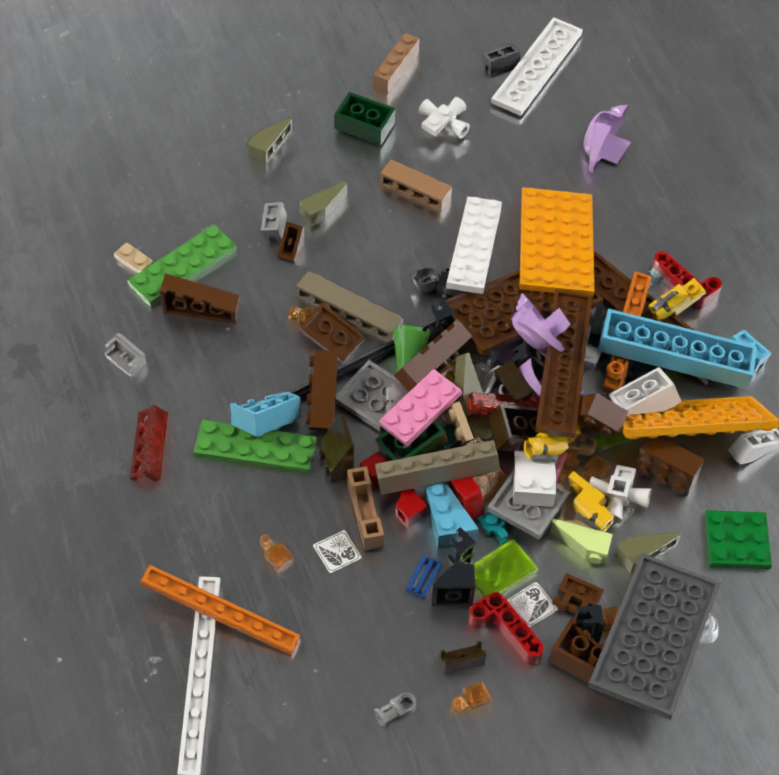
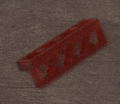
M481 392L469 394L471 413L491 414L499 404L535 408L539 406V398L533 396L528 401L517 403L513 401L511 395Z
M155 404L138 412L130 479L133 481L144 476L155 482L161 479L168 412Z

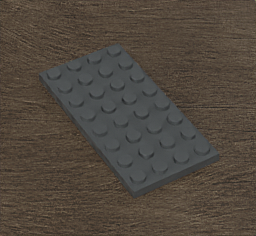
M642 553L588 687L671 720L721 582Z

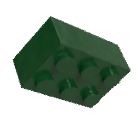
M349 92L334 114V129L381 145L395 124L396 108Z
M436 420L408 447L388 431L375 439L379 451L383 456H387L390 461L433 453L449 442L446 431Z

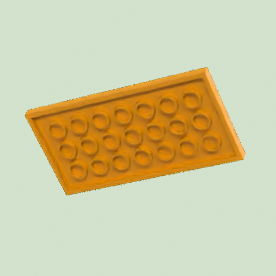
M522 187L519 289L554 293L555 289L594 296L593 207L591 194Z
M752 396L681 400V403L663 412L627 415L621 432L628 439H639V437L644 436L658 438L660 435L676 437L678 434L695 436L697 433L714 435L716 432L732 434L735 431L753 432L759 429L772 431L779 428V419Z

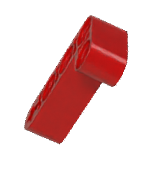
M659 251L655 254L652 271L671 289L678 284L682 287L695 278L667 252ZM709 277L703 282L696 279L704 288L706 294L690 305L692 308L697 310L703 309L719 297L722 287V281L719 278Z
M472 477L446 482L472 520L485 514L481 489Z
M492 592L470 607L468 620L473 628H483L493 621L527 664L536 665L541 661L544 650L542 642L501 593ZM492 603H496V604H498L499 606H498V607H494V606H492L491 604H492ZM481 614L483 617H476L474 615ZM503 619H510L512 622H505ZM521 634L525 637L519 638L516 635Z

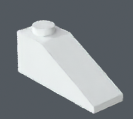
M777 429L772 431L760 430L741 434L728 451L740 465L753 462L779 448V431Z

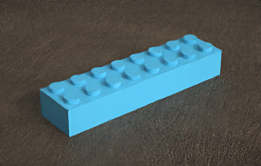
M608 309L603 323L598 351L747 389L754 374L757 346Z

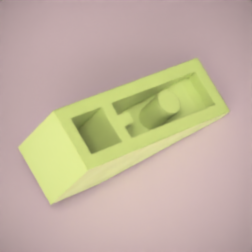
M553 518L551 533L584 559L594 564L605 565L613 534Z

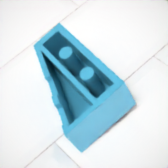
M290 392L265 396V400L258 402L250 399L248 404L237 405L236 402L230 404L231 424L256 437L301 419V399Z
M442 482L425 486L424 497L428 504L427 509L437 547L451 546L450 537L457 541L458 534L456 530L460 527L474 541H477L478 527L447 483Z

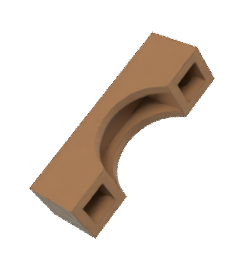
M367 466L347 470V484L363 549L365 551L384 547V532L381 520L378 518L375 510Z

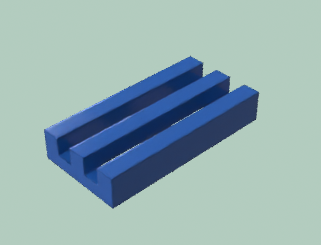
M423 555L407 585L406 591L426 598L442 567V562H436L434 558L429 559L427 555ZM425 563H427L428 565H427V567L425 568V570H424V572H423V574H422V576H421V578H420V580H419V582H418L416 588H413V586H414V584H415V582H416L418 576L420 575V573H421V571H422V569H423ZM434 566L435 569L432 575L430 576L423 592L419 591L431 567Z

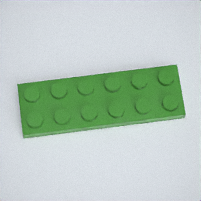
M212 225L128 279V285L151 307L161 300L160 288L165 273L191 281L237 251V245L220 229Z
M202 420L193 454L195 457L310 474L317 437L275 430L256 437L232 424Z

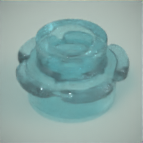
M652 269L650 272H646V275L652 276L651 285H659L663 276L659 271Z

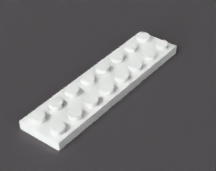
M553 17L491 98V103L521 116L582 35L583 29Z
M467 197L446 288L483 294L502 202L478 197Z

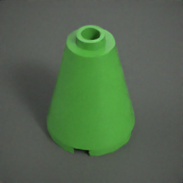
M397 325L393 326L397 372L427 346L431 335L430 329L424 332L422 331L423 327L401 325V329H397Z

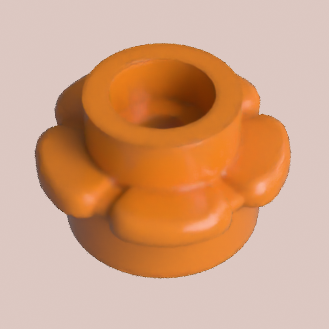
M613 361L606 367L607 375L610 378L621 379L625 373L624 365L618 361Z

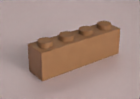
M407 33L403 34L373 74L374 90L389 94L418 55L419 38Z
M390 160L380 173V185L442 212L451 199L452 186L399 162Z

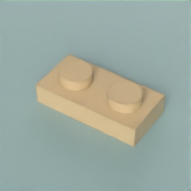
M127 242L114 253V257L137 274L153 264L152 259Z

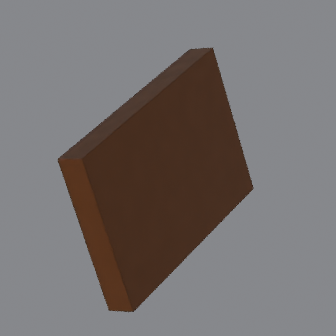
M323 303L299 327L300 332L325 351L338 352V361L341 364L351 356L366 338L365 335Z

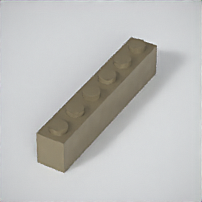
M310 271L296 285L298 298L316 307H319L322 303L349 324L387 343L394 340L393 326L397 325V329H401V325H403V318L398 314L392 313L382 306L376 305L366 298L360 297L350 290L344 289L336 283L330 282Z
M492 440L375 464L380 492L383 495L499 471V462L495 443Z

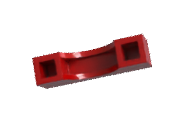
M380 451L360 462V467L367 466L371 487L379 485L375 464L390 461ZM414 488L396 492L399 500L396 504L395 514L407 528L427 516L428 504L423 497H419L416 494Z

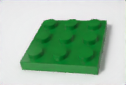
M706 510L705 521L710 567L771 569L772 560L766 512Z

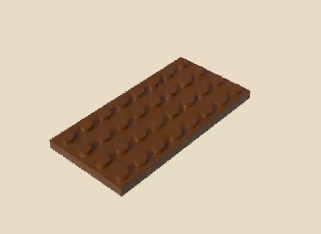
M520 270L486 283L483 294L464 292L445 301L454 311L452 323L458 319L472 335L468 341L481 355H484L522 339L512 323V317L517 312V302L521 298L522 293L545 320L552 313L554 293L519 289ZM595 290L591 309L597 307V304L603 303V298Z

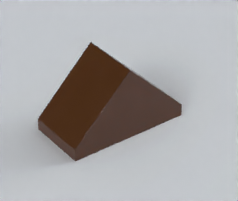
M286 222L277 257L295 262L305 243L303 226Z

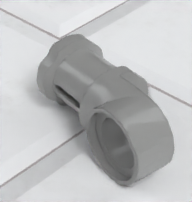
M402 693L391 699L390 703L382 708L374 709V713L380 724L386 726L388 721L397 716L401 717L402 715L412 714L416 709V699L411 693ZM409 699L413 704L410 708H403L400 704L401 701Z

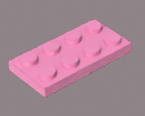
M433 369L379 420V424L408 447L462 395V391Z

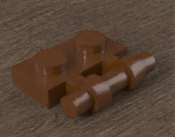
M566 573L557 592L564 596L563 600L554 597L552 605L559 607V610L563 612L568 611L576 615L578 606L569 603L570 599L581 603L580 607L598 605L604 589Z

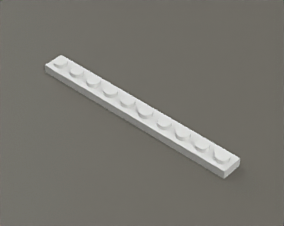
M199 577L198 587L219 597L220 577ZM195 611L177 775H201L216 620Z

